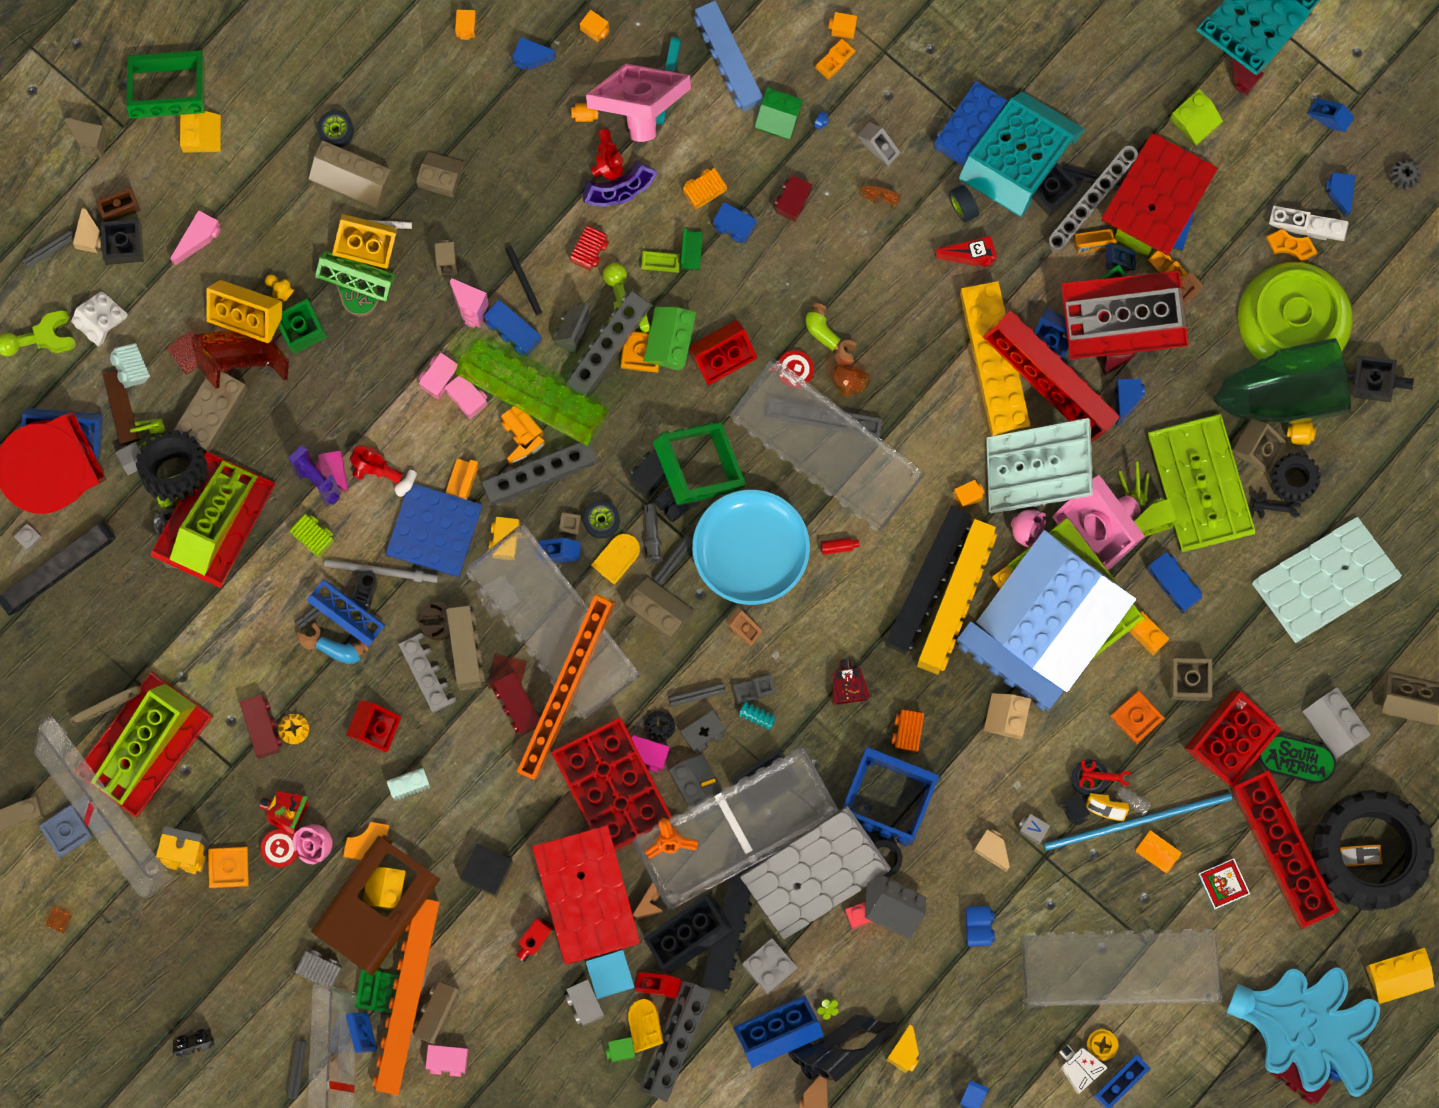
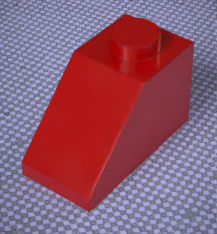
M638 972L634 991L676 998L680 989L681 979L665 974Z

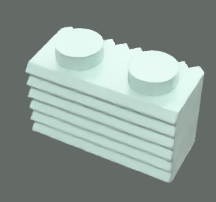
M136 343L117 347L110 354V361L116 367L118 380L120 383H123L124 388L143 384L150 377Z
M424 768L387 780L390 793L395 801L430 788Z

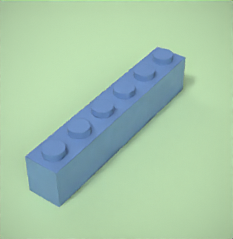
M716 1L695 9L694 22L697 27H701L703 31L701 33L705 43H709L711 47L709 52L713 60L717 59L719 63L717 65L718 71L721 76H725L727 80L725 82L729 92H733L735 96L733 101L736 107H740L742 112L761 105L763 96Z
M971 621L956 640L957 647L962 652L972 654L974 656L973 659L980 665L984 663L989 667L988 670L993 675H1000L1005 679L1004 682L1009 687L1013 688L1015 686L1020 690V695L1025 698H1031L1036 702L1035 706L1042 711L1047 710L1049 712L1064 691Z

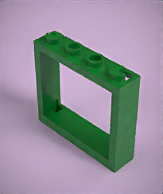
M203 50L129 55L127 58L126 100L129 119L205 113V60ZM197 69L196 97L134 101L135 73Z
M709 422L702 427L694 425L687 430H684V428L677 429L673 433L665 431L660 433V437L653 441L677 505L730 494L746 486L722 423L714 424V422ZM710 434L729 481L689 490L670 442Z

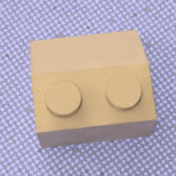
M992 693L984 731L1021 740L1025 730L1031 699L1011 694Z

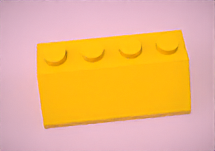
M219 280L207 287V322L266 343L271 342L282 319L281 300L223 280Z

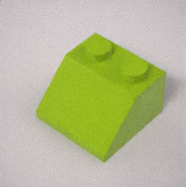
M1200 89L1176 109L1170 118V121L1195 146L1223 122L1213 102Z

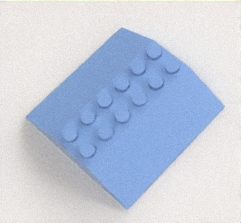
M1044 530L976 623L1031 668L1068 692L1137 599Z

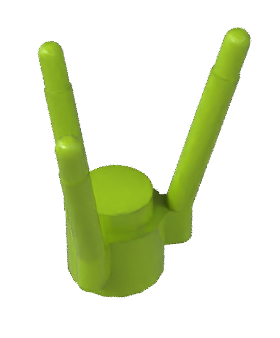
M162 418L137 421L135 424L140 427L130 429V432L149 429L151 435L159 433L160 436L165 431ZM146 441L138 447L140 448L142 445L147 446Z
M1135 461L1136 490L1131 491V495L1129 494L1122 471L1119 470L1118 474L1125 495L1133 497L1139 506L1143 507L1146 506L1145 502H1148L1147 492L1150 474L1146 473L1144 490H1140L1139 462Z

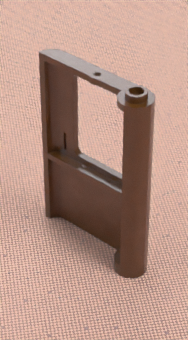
M378 835L311 930V933L372 976L440 881L439 877L393 846V840L386 835L382 837ZM390 853L415 870L417 876L390 915L384 917L360 900L358 895L384 857Z

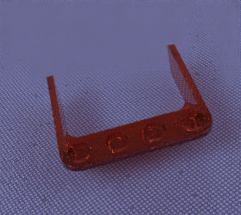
M232 330L195 334L192 337L198 368L215 389L220 388L221 370L228 371L233 368L246 369L250 366H270L283 380H288L289 359L272 340L266 343Z

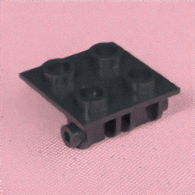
M200 1029L190 1036H178L173 1041V1055L176 1054V1056L183 1057L191 1054V1052L193 1054L195 1053L194 1048H197V1051L200 1052V1046L202 1050L212 1048L211 1046L215 1045L213 1037L211 1038V1029Z

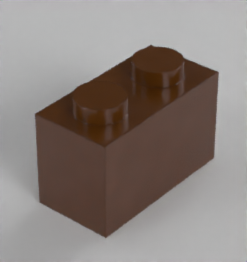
M132 188L96 201L104 222L116 221L141 211Z

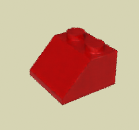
M360 700L346 736L387 753L401 717L375 703Z

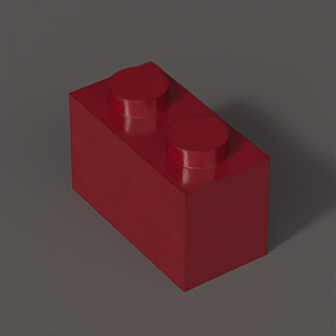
M792 175L790 180L786 179L782 187L784 192L782 196L778 195L774 206H776L777 214L796 222L812 191V184Z

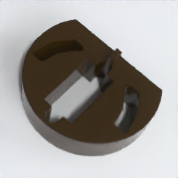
M431 602L424 606L419 614L420 629L429 639L440 641L450 637L446 610L448 609V604L445 602ZM431 606H437L441 608L442 612H440L436 608H431ZM441 617V620L444 619L440 625L424 626V623H420L424 621V618ZM442 629H444V631L441 634L433 637L434 634H438Z

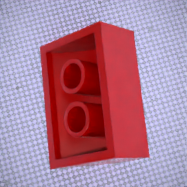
M737 320L691 344L688 349L708 386L758 359L745 329Z

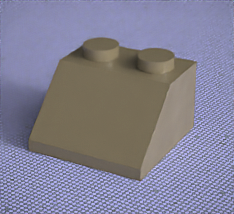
M66 118L65 123L85 156L91 159L102 158L108 139L103 126Z
M428 152L421 164L416 180L418 188L454 198L465 162Z
M1251 419L1233 452L1246 463L1269 475L1287 442L1268 423Z

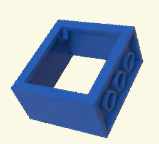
M866 747L843 808L849 807L865 831H877L879 836L890 839V837L895 838L897 843L908 847V844L913 845L939 775ZM874 764L924 784L923 786L926 790L910 831L906 829L905 832L854 813L855 809L852 806L868 766H873Z

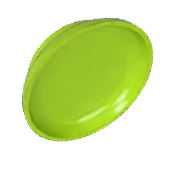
M1285 262L1262 271L1247 285L1239 302L1237 320L1242 340L1256 359L1264 365L1283 373L1304 374L1327 366L1341 354L1350 338L1353 316L1351 304L1344 288L1330 273L1308 263Z

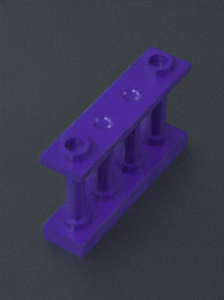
M303 445L288 457L296 476L300 480L304 477L308 478L317 487L327 507L330 504L334 505L340 499L339 495L341 492L334 477L330 475L326 479L315 468L307 449Z

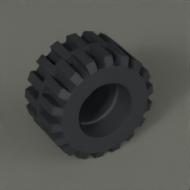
M1292 452L1278 460L1270 475V480H1272L1270 485L1271 488L1274 487V494L1278 493L1280 495L1279 499L1282 500L1284 498L1287 503L1291 501L1294 503L1299 501L1305 502L1315 493L1321 481L1319 480L1321 472H1318L1319 466H1315L1313 458L1310 460L1307 454L1302 456L1300 452H1297L1294 455ZM1289 469L1301 471L1306 478L1305 485L1302 487L1291 486L1285 479V472Z

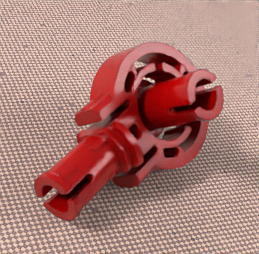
M602 129L598 132L600 145H598V152L596 154L597 165L592 166L591 171L596 177L603 174L605 178L612 181L622 176L624 160L616 145L611 142L610 130Z
M357 446L349 458L350 462L356 467L352 475L359 480H363L364 475L367 473L376 475L377 478L384 476L398 484L403 475L402 472L389 467L388 461H385L382 455L372 447Z

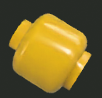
M1295 420L1292 426H1288L1287 437H1291L1293 444L1310 445L1312 441H1315L1316 426H1313L1311 421Z

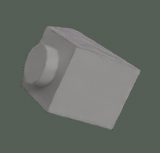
M871 122L857 135L866 148L887 166L901 153L884 129Z

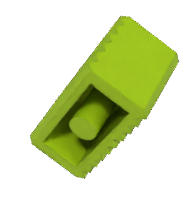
M304 513L289 531L316 557L320 558L333 544V534L326 527L323 529L317 525L319 521L314 516L310 515L308 517Z

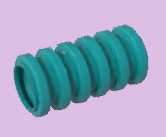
M744 702L739 712V717L742 718L743 716L745 720L749 719L751 723L756 722L755 725L760 724L762 728L766 727V730L769 731L775 722L776 715L773 714L772 716L770 712L765 713L764 709L759 710V707L755 708L753 704L749 705V702Z

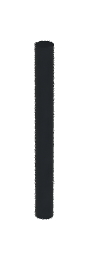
M506 247L507 255L535 315L542 314L540 305L513 247Z

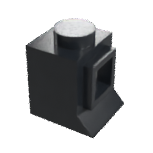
M1079 793L1058 805L1065 808L1064 812L1069 821H1073L1077 826L1088 821L1086 817L1090 815V812Z

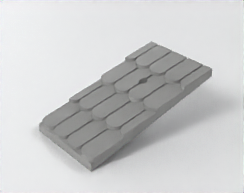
M846 806L743 873L740 878L747 885V888L766 915H768V918L777 931H779L782 938L786 939L830 911L833 907L861 891L867 886V883L884 876L891 868L852 811Z

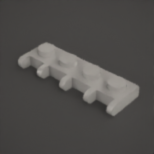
M420 633L400 643L399 647L432 713H435L455 703L457 700L455 697L447 699L443 689L447 688L449 684L445 682L440 685L434 672L441 668L439 665L431 667L426 655L430 654L432 650L428 648L423 651L418 640L425 636L423 633Z

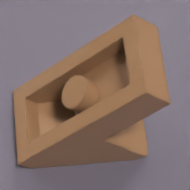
M1193 272L1181 280L1184 305L1195 298L1204 287Z
M738 608L726 622L729 626L728 630L750 646L754 644L763 631Z
M655 882L651 884L633 913L635 919L663 913V910L651 904L652 901L656 902L661 894L659 891L660 886Z

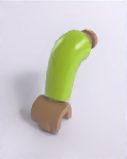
M819 303L813 304L812 311L806 315L805 322L808 331L823 345L832 351L836 350L835 360L840 365L847 366L854 362L852 354L847 353L844 349L853 351L857 342L851 340L840 342L841 339L827 327L824 316L827 308Z

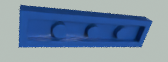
M324 578L307 599L310 604L368 647L385 626L382 621ZM323 585L330 590L331 597H324L318 593ZM335 599H343L346 602V608H338ZM358 610L361 613L362 620H354L351 616V611ZM366 622H374L379 626L374 634L367 629Z

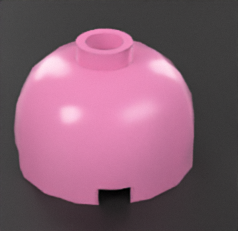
M1034 509L1020 512L1011 522L1014 539L1021 545L1030 548L1045 530L1046 520L1043 519V516H1046V514Z
M310 824L300 828L293 837L294 850L298 851L300 854L298 857L307 864H316L323 861L330 854L333 846L329 831L317 824Z

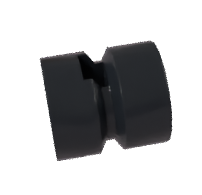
M670 487L654 500L656 506L660 510L665 511L664 515L671 523L683 516L690 508L687 503L677 505Z

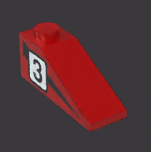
M991 236L936 249L935 256L938 259L977 267H989L996 262L997 258Z

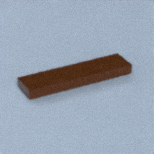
M114 370L103 373V378L119 442L121 445L139 441L137 431L130 432V429L136 428L127 388H124L123 383L119 382L117 377L118 371Z

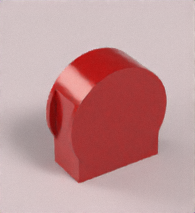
M74 411L54 420L36 421L21 427L11 433L0 447V489L12 504L30 513L48 514L59 511L79 499L87 489L107 480Z

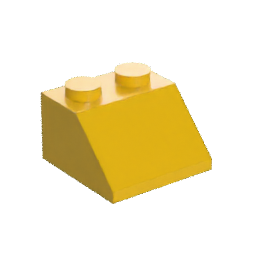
M207 111L200 114L180 115V147L183 153L221 152V115Z
M377 867L365 885L363 902L370 907L393 911L404 895L407 872Z
M909 1025L887 1059L888 1062L904 1073H907L908 1070L913 1071L919 1062L916 1059L919 1053L913 1026Z

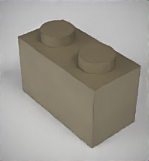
M441 240L439 243H435L436 266L439 276L458 274L454 242Z

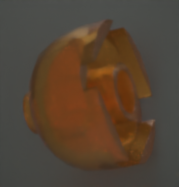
M835 364L832 380L835 387L841 390V395L851 397L852 394L858 395L867 389L871 375L852 367L844 369V365Z

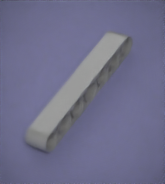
M1125 146L1051 234L1048 241L1051 251L1060 252L1064 249L1131 168L1138 155L1135 147ZM1130 152L1133 154V159L1127 160L1123 154ZM1118 166L1122 172L1114 174L1112 167ZM1107 181L1110 187L1104 189L1100 186V182ZM1095 195L1098 201L1091 203L1088 200V196ZM1082 209L1085 211L1086 216L1078 217L1076 211ZM1071 224L1074 230L1067 232L1064 229V225ZM1059 238L1062 241V245L1055 246L1052 240Z

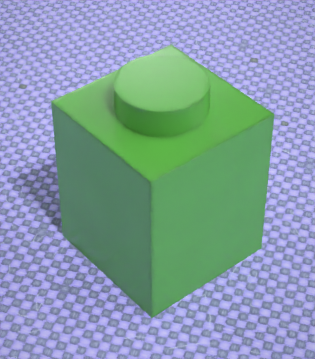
M631 1037L608 1042L609 1047H605L607 1059L611 1058L612 1063L635 1058Z

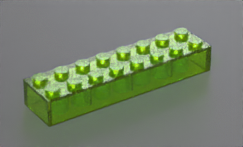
M479 338L460 357L455 372L456 375L586 446L590 444L604 426L609 413V409Z

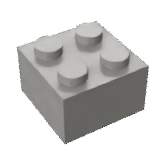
M770 939L742 963L743 968L767 996L798 969L773 939Z

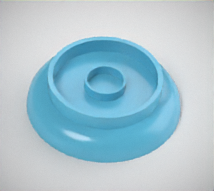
M741 490L718 499L704 512L694 532L692 550L696 568L703 581L711 590L735 603L757 605L782 597L798 583L807 567L810 541L804 521L787 501L765 491Z

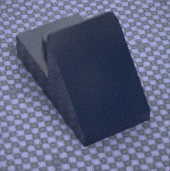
M1115 244L1106 245V269L1112 270L1117 265H1120L1123 270H1136V251Z

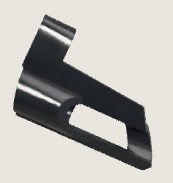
M854 1015L816 1045L808 1043L788 1052V1054L796 1064L801 1066L802 1072L810 1080L819 1075L824 1079L837 1082L898 1029V1025L894 1021L887 1023L868 1016ZM858 1029L878 1034L863 1048L855 1050L841 1048V1044Z

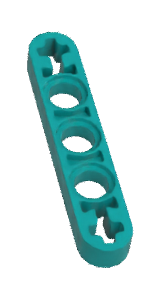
M671 38L665 71L675 72L681 38ZM667 109L656 117V124L664 125Z

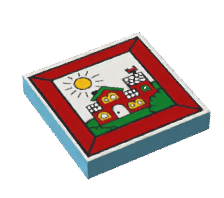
M1231 859L1198 874L1214 910L1250 895L1235 859Z

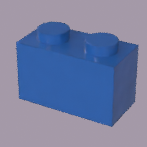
M725 202L713 220V227H715L714 229L721 234L726 233L735 242H743L745 244L757 225V219Z

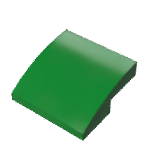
M361 969L355 1008L392 1014L393 1009H389L391 997L395 998L397 990L393 989L395 978H399L400 975L376 971L372 976Z

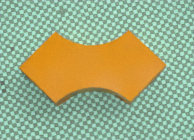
M1284 229L1266 236V240L1274 255L1277 253H1288L1296 257L1299 262L1317 255V251L1309 237L1295 238Z
M370 822L367 830L360 836L347 837L343 857L361 860L378 835L380 837L383 835L388 837L390 826Z

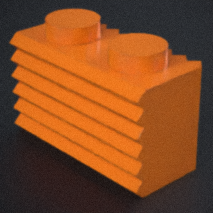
M901 710L900 714H896L895 726H898V731L893 733L892 738L895 750L918 753L924 713Z

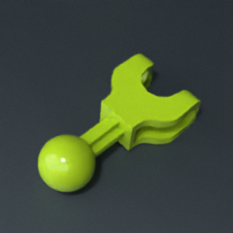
M610 263L603 270V279L606 284L613 287L616 302H613L614 310L621 307L623 304L622 299L626 294L623 283L627 278V272L624 266L619 263ZM632 307L626 309L625 314L628 318L634 315ZM647 315L639 324L641 332L644 333L650 331ZM621 322L617 323L614 327L616 333L622 332L623 324Z
M56 311L46 314L38 325L32 326L33 333L20 336L9 332L0 334V355L6 357L13 356L17 353L19 347L37 344L38 349L47 348L53 353H62L74 349L76 343L73 338L55 335L57 327L68 322V312Z

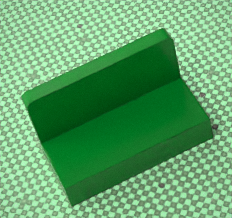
M684 227L681 269L700 271L703 232L688 231V227Z

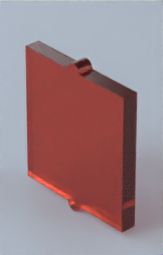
M190 331L182 338H178L174 344L167 348L186 375L197 367L200 368L201 364L211 358V355L193 331Z
M496 655L488 688L494 689V682L513 672L520 684H522L527 662L514 660L513 657L505 658Z

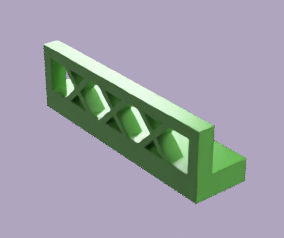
M327 250L319 258L316 278L385 302L388 300L390 288L395 282V274L358 261L332 255L333 252ZM322 267L330 268L333 274L326 275L321 273ZM339 274H347L350 280L347 282L343 281ZM357 280H365L368 286L365 288L360 287ZM377 285L385 287L384 295L377 293L374 287Z

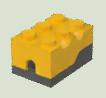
M164 826L156 857L160 859V863H163L166 868L177 870L180 867L187 873L196 874L197 871L202 872L209 841L201 834Z

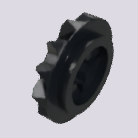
M656 710L646 718L644 724L645 732L655 741L667 740L675 731V721L672 715L666 711ZM657 718L661 720V723L666 724L663 726L662 733L658 728L653 727L657 724Z

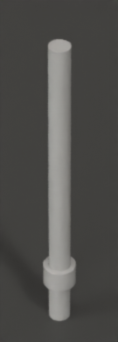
M329 559L324 560V567L414 579L415 582L428 581L438 583L439 575L427 574L419 570L413 572Z

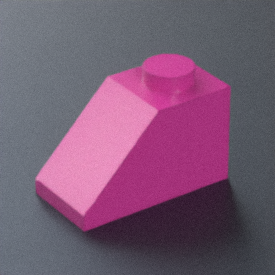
M341 451L318 454L319 460L316 461L317 470L326 479L332 475L338 488L348 492Z
M633 735L632 740L647 769L658 773V770L663 772L670 747Z

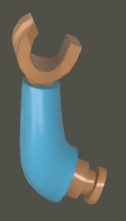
M315 623L311 625L314 636L308 637L304 633L297 632L298 641L302 647L308 650L316 648L341 663L355 664L360 661L363 651H368V647L360 640H358V644L354 643L351 645L350 643L341 644L323 636L320 637V629Z

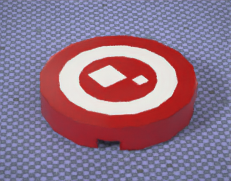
M793 350L786 352L780 357L777 362L776 373L783 385L798 389L811 381L814 365L812 359L802 351Z
M281 829L273 830L266 834L260 846L261 855L265 862L275 868H284L293 864L299 855L298 851H295L293 848L294 836Z

